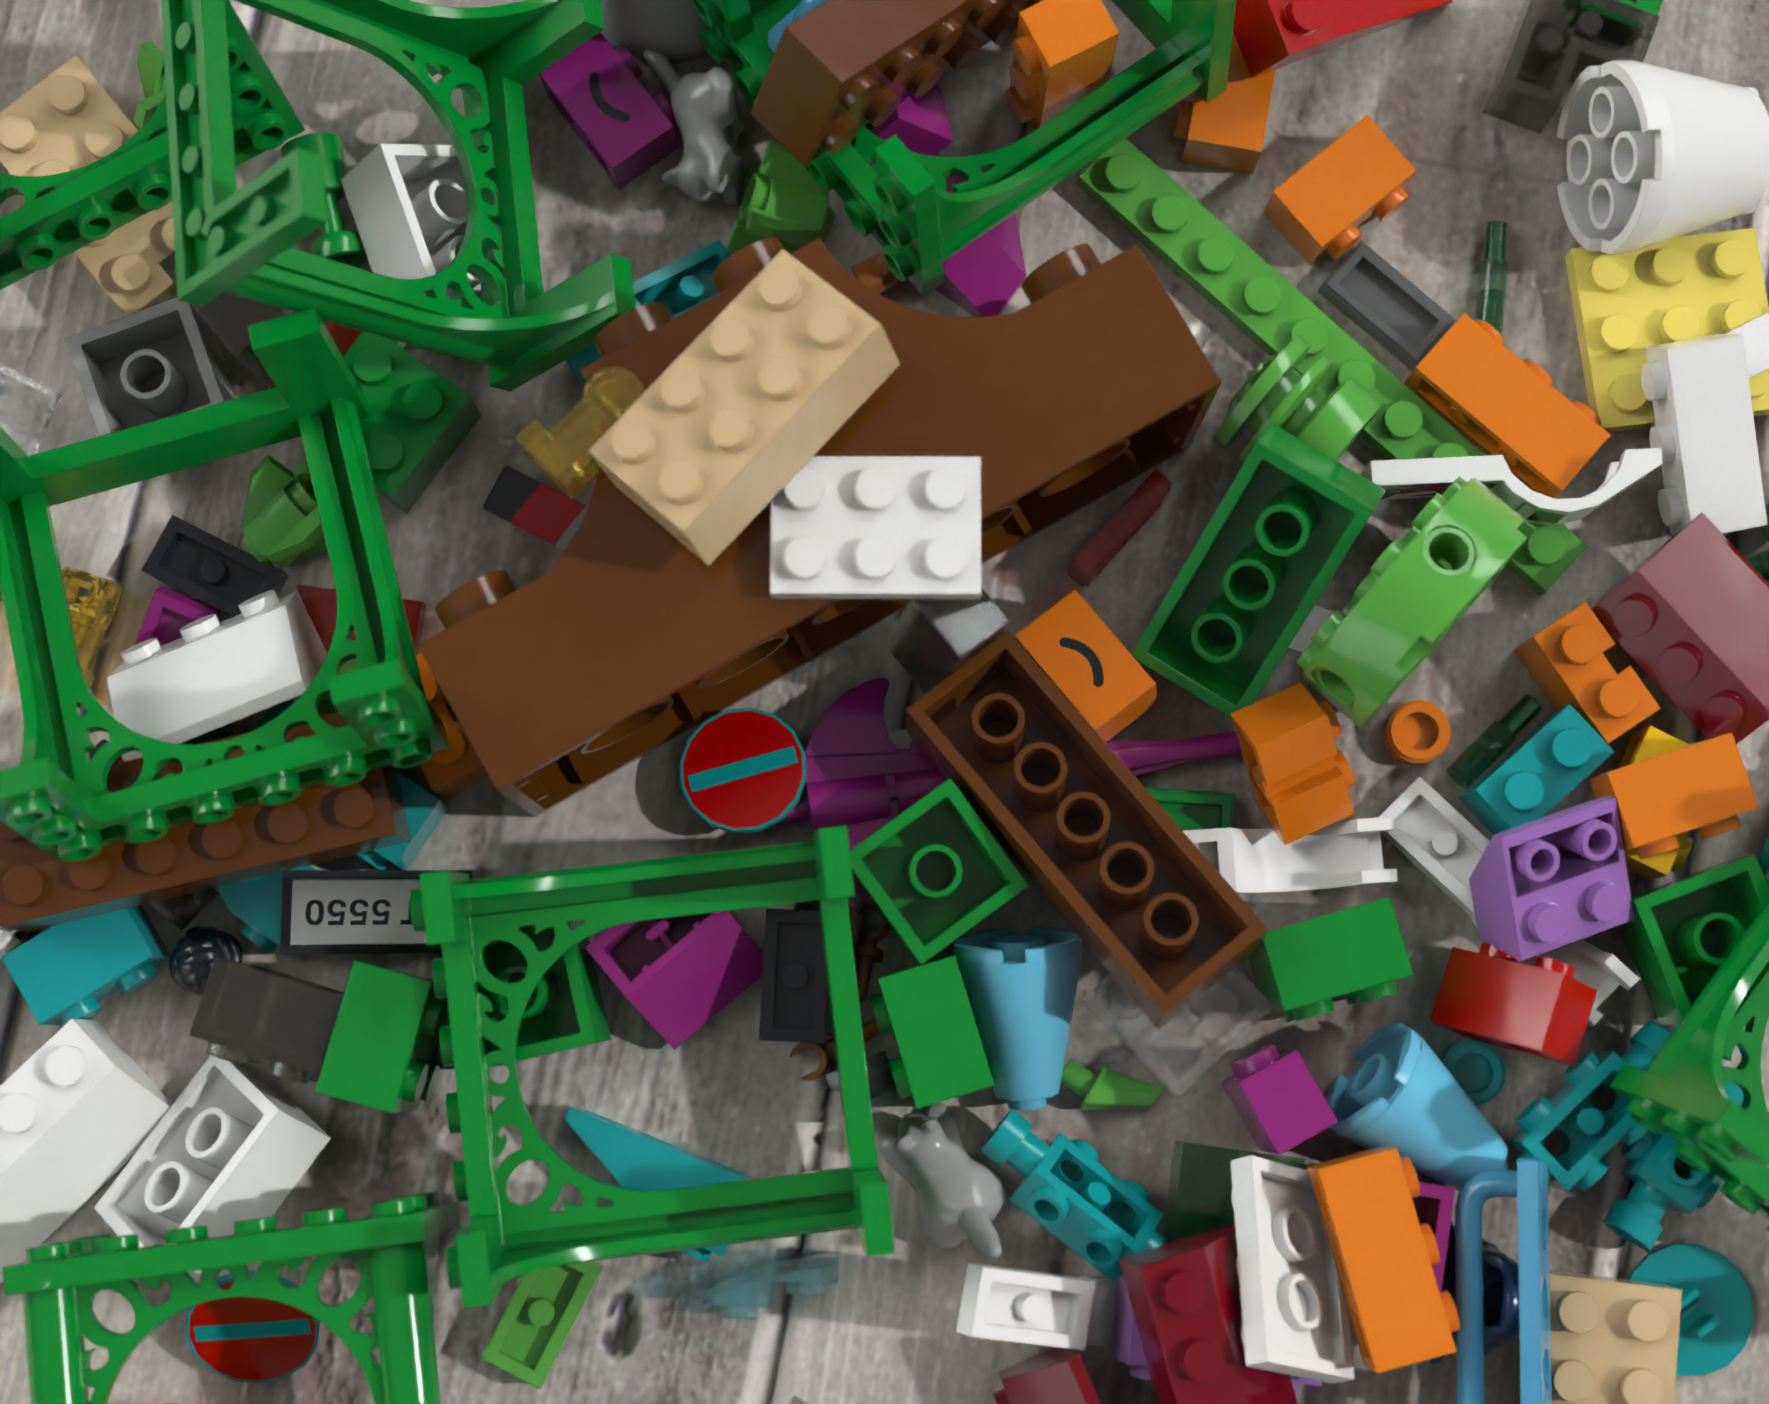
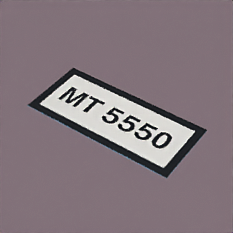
M283 870L280 955L442 953L440 944H426L425 932H414L409 895L410 890L421 889L419 874L448 870ZM449 870L469 874V880H472L473 870Z

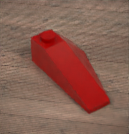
M1237 0L1233 33L1251 78L1444 7L1453 2V0Z

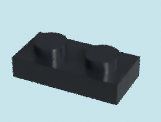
M174 515L169 519L142 568V571L220 610L230 617L241 614L238 606L256 595L275 590L278 596L289 577L288 574L265 561L260 562L253 555Z
M766 908L759 1040L825 1044L828 985L819 911Z

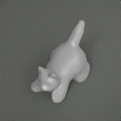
M644 51V59L655 71L666 92L671 97L672 110L682 134L684 145L681 162L675 169L663 174V181L674 184L673 188L675 190L680 189L686 196L694 198L699 203H709L716 193H721L729 206H739L744 194L745 174L741 155L735 147V141L741 133L754 130L756 118L750 113L753 105L744 97L731 75L722 68L715 66L707 73L693 72L680 78L667 56L658 51Z
M939 1102L929 1105L926 1115L919 1113L904 1115L897 1125L896 1136L886 1134L881 1137L878 1148L885 1161L918 1194L919 1214L923 1232L934 1245L943 1249H954L961 1243V1240L970 1238L975 1247L991 1259L998 1258L1001 1255L1002 1248L999 1235L991 1222L994 1221L996 1216H1001L1008 1212L1011 1205V1200H1009L1011 1191L1004 1177L985 1164L971 1158L962 1141L953 1114L944 1103Z

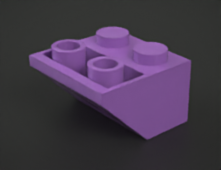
M1605 795L1493 835L1469 878L1480 940L1523 961L1635 920L1616 797Z

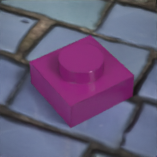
M161 585L154 593L134 645L155 637L161 646L182 638L179 629L210 614H216L217 618H219L221 611Z

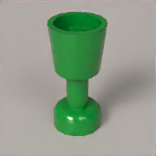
M318 132L299 136L286 142L281 147L280 153L282 158L297 147L322 155L327 222L319 227L321 236L312 242L310 254L353 267L367 260V255L360 235L355 231L345 229L338 202L346 196L340 181L346 175L341 137L334 133Z

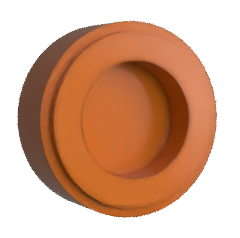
M1423 700L1409 701L1397 707L1389 714L1383 727V740L1388 752L1399 762L1411 766L1424 765L1438 758L1446 750L1451 735L1450 724L1444 712L1436 705Z

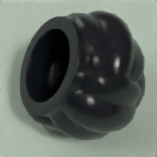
M192 927L176 943V948L169 960L170 976L179 988L193 992L198 996L208 994L210 996L221 995L226 991L227 986H230L236 980V975L243 963L242 946L232 934L218 930L215 927Z

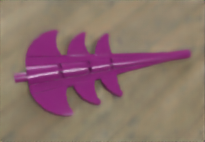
M878 678L852 688L824 711L810 735L805 753L807 796L800 797L799 802L779 822V825L811 821L813 833L819 828L847 825L849 849L851 850L946 781L945 777L913 739L910 748L897 749L887 733L883 716L884 700L889 689L888 679ZM1235 731L1184 739L1106 742L1135 777L1188 763L1242 755ZM853 878L855 893L853 897L873 906Z

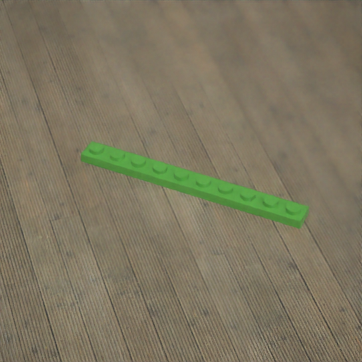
M1125 138L1100 155L1079 177L1078 186L1270 357L1285 348L1295 337L1300 335L1311 344L1309 351L1295 369L1304 376L1318 359L1325 355L1331 360V363L1318 387L1328 396L1340 384L1352 377L1384 403L1359 436L1386 460L1485 456L1128 139ZM1531 523L1537 528L1536 531L1507 565L1513 573L1539 596L1547 592L1588 547L1563 524L1548 526Z

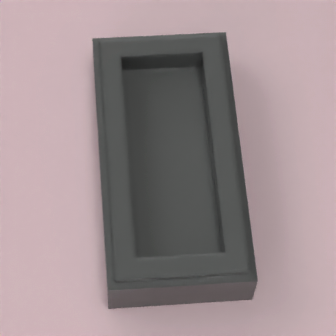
M1363 241L1359 242L1318 290V293L1411 371L1414 370L1456 321Z

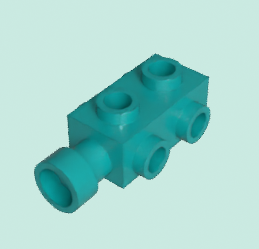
M1649 1020L1630 1038L1633 1046L1621 1058L1614 1051H1599L1596 1055L1591 1051H1587L1576 1059L1575 1066L1569 1065L1563 1072L1561 1077L1566 1081V1084L1550 1100L1545 1096L1539 1097L1517 1117L1515 1123L1520 1129L1508 1141L1521 1154L1519 1158H1539L1546 1162L1548 1167V1186L1551 1185L1554 1189L1569 1191L1575 1185L1580 1191H1584L1594 1185L1610 1167V1164L1603 1158L1610 1149L1620 1140L1627 1146L1631 1145L1649 1131L1625 1112L1630 1102L1615 1091L1610 1084L1625 1064L1645 1071L1671 1033L1658 1023ZM1598 1085L1603 1086L1609 1095L1608 1104L1601 1110L1596 1109L1590 1100L1591 1092ZM1552 1130L1558 1131L1563 1137V1147L1559 1153L1554 1155L1550 1154L1544 1145L1545 1137Z
M1735 1083L1724 1084L1729 1099L1741 1106L1744 1097L1742 1089ZM1648 1131L1635 1143L1628 1146L1624 1143L1621 1154L1628 1158L1629 1161L1621 1171V1174L1633 1181L1635 1185L1624 1201L1621 1199L1615 1201L1603 1220V1223L1621 1238L1648 1252L1664 1229L1659 1223L1669 1207L1674 1211L1693 1213L1696 1207L1699 1209L1703 1208L1712 1200L1722 1183V1179L1712 1171L1705 1175L1689 1165L1682 1176L1679 1177L1674 1170V1161L1677 1156L1672 1151L1677 1142L1664 1131L1660 1135Z
M1012 1108L980 1149L999 1166L1006 1162L1024 1176L1009 1200L1113 1283L1122 1275L1119 1258L1163 1244L1165 1238L1155 1229L1164 1214L1151 1205L1150 1195L1143 1186L1134 1181L1119 1180L1099 1164V1156L1096 1150L1085 1141L1069 1140L1059 1133L1047 1145L1030 1131L1033 1124Z

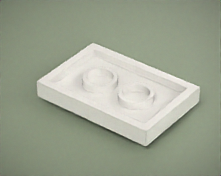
M813 456L771 500V599H980L981 457Z
M1254 1155L1231 1160V1202L1235 1216L1236 1269L1240 1283L1243 1323L1241 1337L1245 1350L1246 1366L1332 1384L1355 1380L1349 1312L1309 1172Z

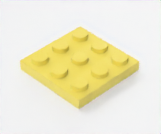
M1755 228L1677 236L1624 254H1607L1602 251L1589 252L1581 247L1572 248L1565 255L1588 404L1601 420L1600 426L1608 433L1649 429L1656 426L1653 402L1646 398L1641 383V368L1644 363H1647L1646 347L1714 334H1726L1769 312ZM1768 368L1749 378L1753 416L1769 415Z

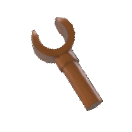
M881 252L851 267L853 275L862 284L878 294L898 285L895 275L887 266Z
M874 1020L862 1025L864 1042L880 1034ZM833 1038L826 1041L825 1044L799 1043L792 1049L790 1057L803 1052L806 1048L813 1049L820 1057L818 1070L801 1077V1080L811 1081L822 1077L829 1071L832 1060L836 1058Z

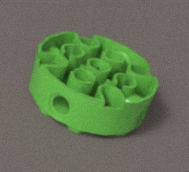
M1459 476L1442 495L1438 493L1414 519L1411 524L1413 525L1412 528L1401 540L1396 538L1370 568L1371 572L1354 591V597L1342 611L1337 609L1312 637L1311 640L1313 642L1296 661L1304 669L1301 678L1359 728H1362L1412 675L1537 529L1476 478L1466 482Z

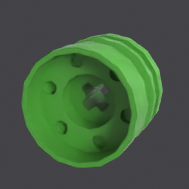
M1298 335L1285 348L1271 357H1267L1247 379L1228 404L1229 408L1223 423L1214 435L1213 440L1226 449L1245 429L1254 436L1237 459L1244 464L1257 440L1273 423L1337 461L1384 403L1352 377L1340 384L1327 396L1318 387L1328 371L1331 360L1323 355L1304 376L1295 369L1309 351L1311 344Z

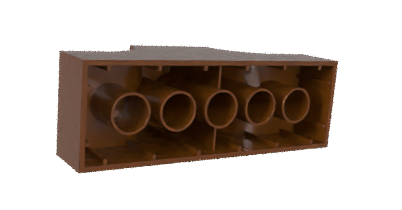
M772 237L754 242L724 260L711 275V281L719 294L672 319L662 302H651L620 315L597 334L594 344L602 358L581 369L586 383L589 384L592 376L598 375L603 371L614 369L616 372L615 375L603 377L594 383L590 389L597 411L600 438L782 249L785 250L778 238ZM820 238L790 254L882 325L900 363L892 374L814 456L981 457V565L1188 449L1222 383L1138 244L1103 264L1100 263L1089 244L1071 247L1041 264L1024 279L1021 288L1031 304L1012 314L988 317H956L933 314L909 308L889 300L869 289L849 274L831 255ZM598 465L596 483L585 515L567 548L545 575L518 590L505 570L487 573L458 587L444 597L435 607V611L446 630L417 646L496 789L536 817L921 599H771V501L708 566L622 493Z

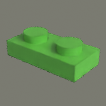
M596 1261L560 1265L524 1274L481 1359L540 1389L545 1383L604 1266Z

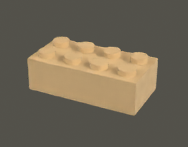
M75 55L0 112V162L10 175L37 177L69 172L91 164L115 151L131 139L138 130ZM172 201L166 206L152 210L114 230L109 236L95 240L74 251L75 255L125 316L177 297Z
M782 249L588 452L622 493L709 566L892 374L900 363L882 325Z
M1550 1270L1552 1404H1674L1682 1290L1661 1283Z

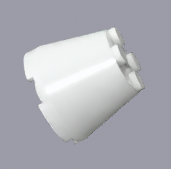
M1612 60L1602 65L1588 66L1573 83L1566 97L1559 120L1557 137L1562 140L1568 139L1566 155L1568 182L1558 184L1557 190L1566 223L1574 238L1587 251H1602L1607 254L1631 253L1738 215L1751 214L1757 208L1758 201L1762 197L1769 180V116L1755 88L1740 87L1634 60Z

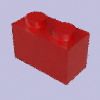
M1481 943L1478 953L1452 947L1430 1022L1462 1037L1575 1066L1597 990L1573 978L1576 970L1575 967L1554 959L1537 956L1534 966L1518 963V959L1491 944Z

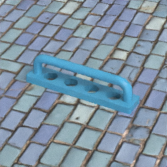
M1517 1158V1170H1493L1479 1173L1466 1181L1457 1197L1455 1207L1456 1311L1460 1323V1330L1456 1331L1457 1404H1484L1482 1208L1488 1199L1494 1197L1517 1198L1521 1404H1552L1547 1163L1539 1158Z

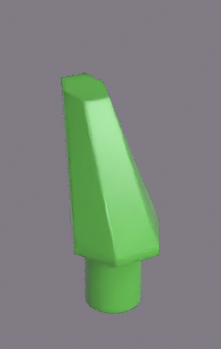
M1071 1059L1065 1065L1061 1078L1062 1085L1083 1097L1079 1106L1081 1110H1148L1164 1090L1111 1071L1105 1066L1096 1075Z

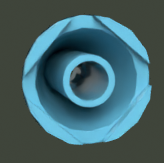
M1032 927V934H1011V928H1001L960 936L955 940L953 956H956L995 1084V1086H992L994 1096L999 1099L1008 1100V1108H1013L1014 1110L1024 1111L1044 1108L1047 1106V1098L1057 1095L1060 1090L1084 950L1082 939L1074 930L1055 927Z
M1394 1022L1378 1030L1362 1043L1353 1053V1056L1361 1061L1351 1077L1348 1079L1339 1072L1331 1084L1325 1100L1338 1121L1329 1127L1336 1136L1367 1150L1383 1145L1397 1147L1400 1158L1408 1156L1417 1173L1448 1187L1455 1188L1459 1192L1466 1181L1479 1173L1508 1169V1162L1506 1160L1507 1144L1419 1032L1411 1029L1409 1026L1407 1028L1401 1022Z

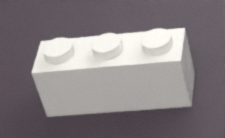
M1714 334L1646 347L1647 363H1644L1641 368V383L1644 394L1649 401L1653 402L1656 426L1650 429V448H1661L1662 453L1661 468L1664 489H1660L1658 493V508L1663 523L1670 527L1671 534H1676L1702 512L1722 534L1768 525L1743 335Z

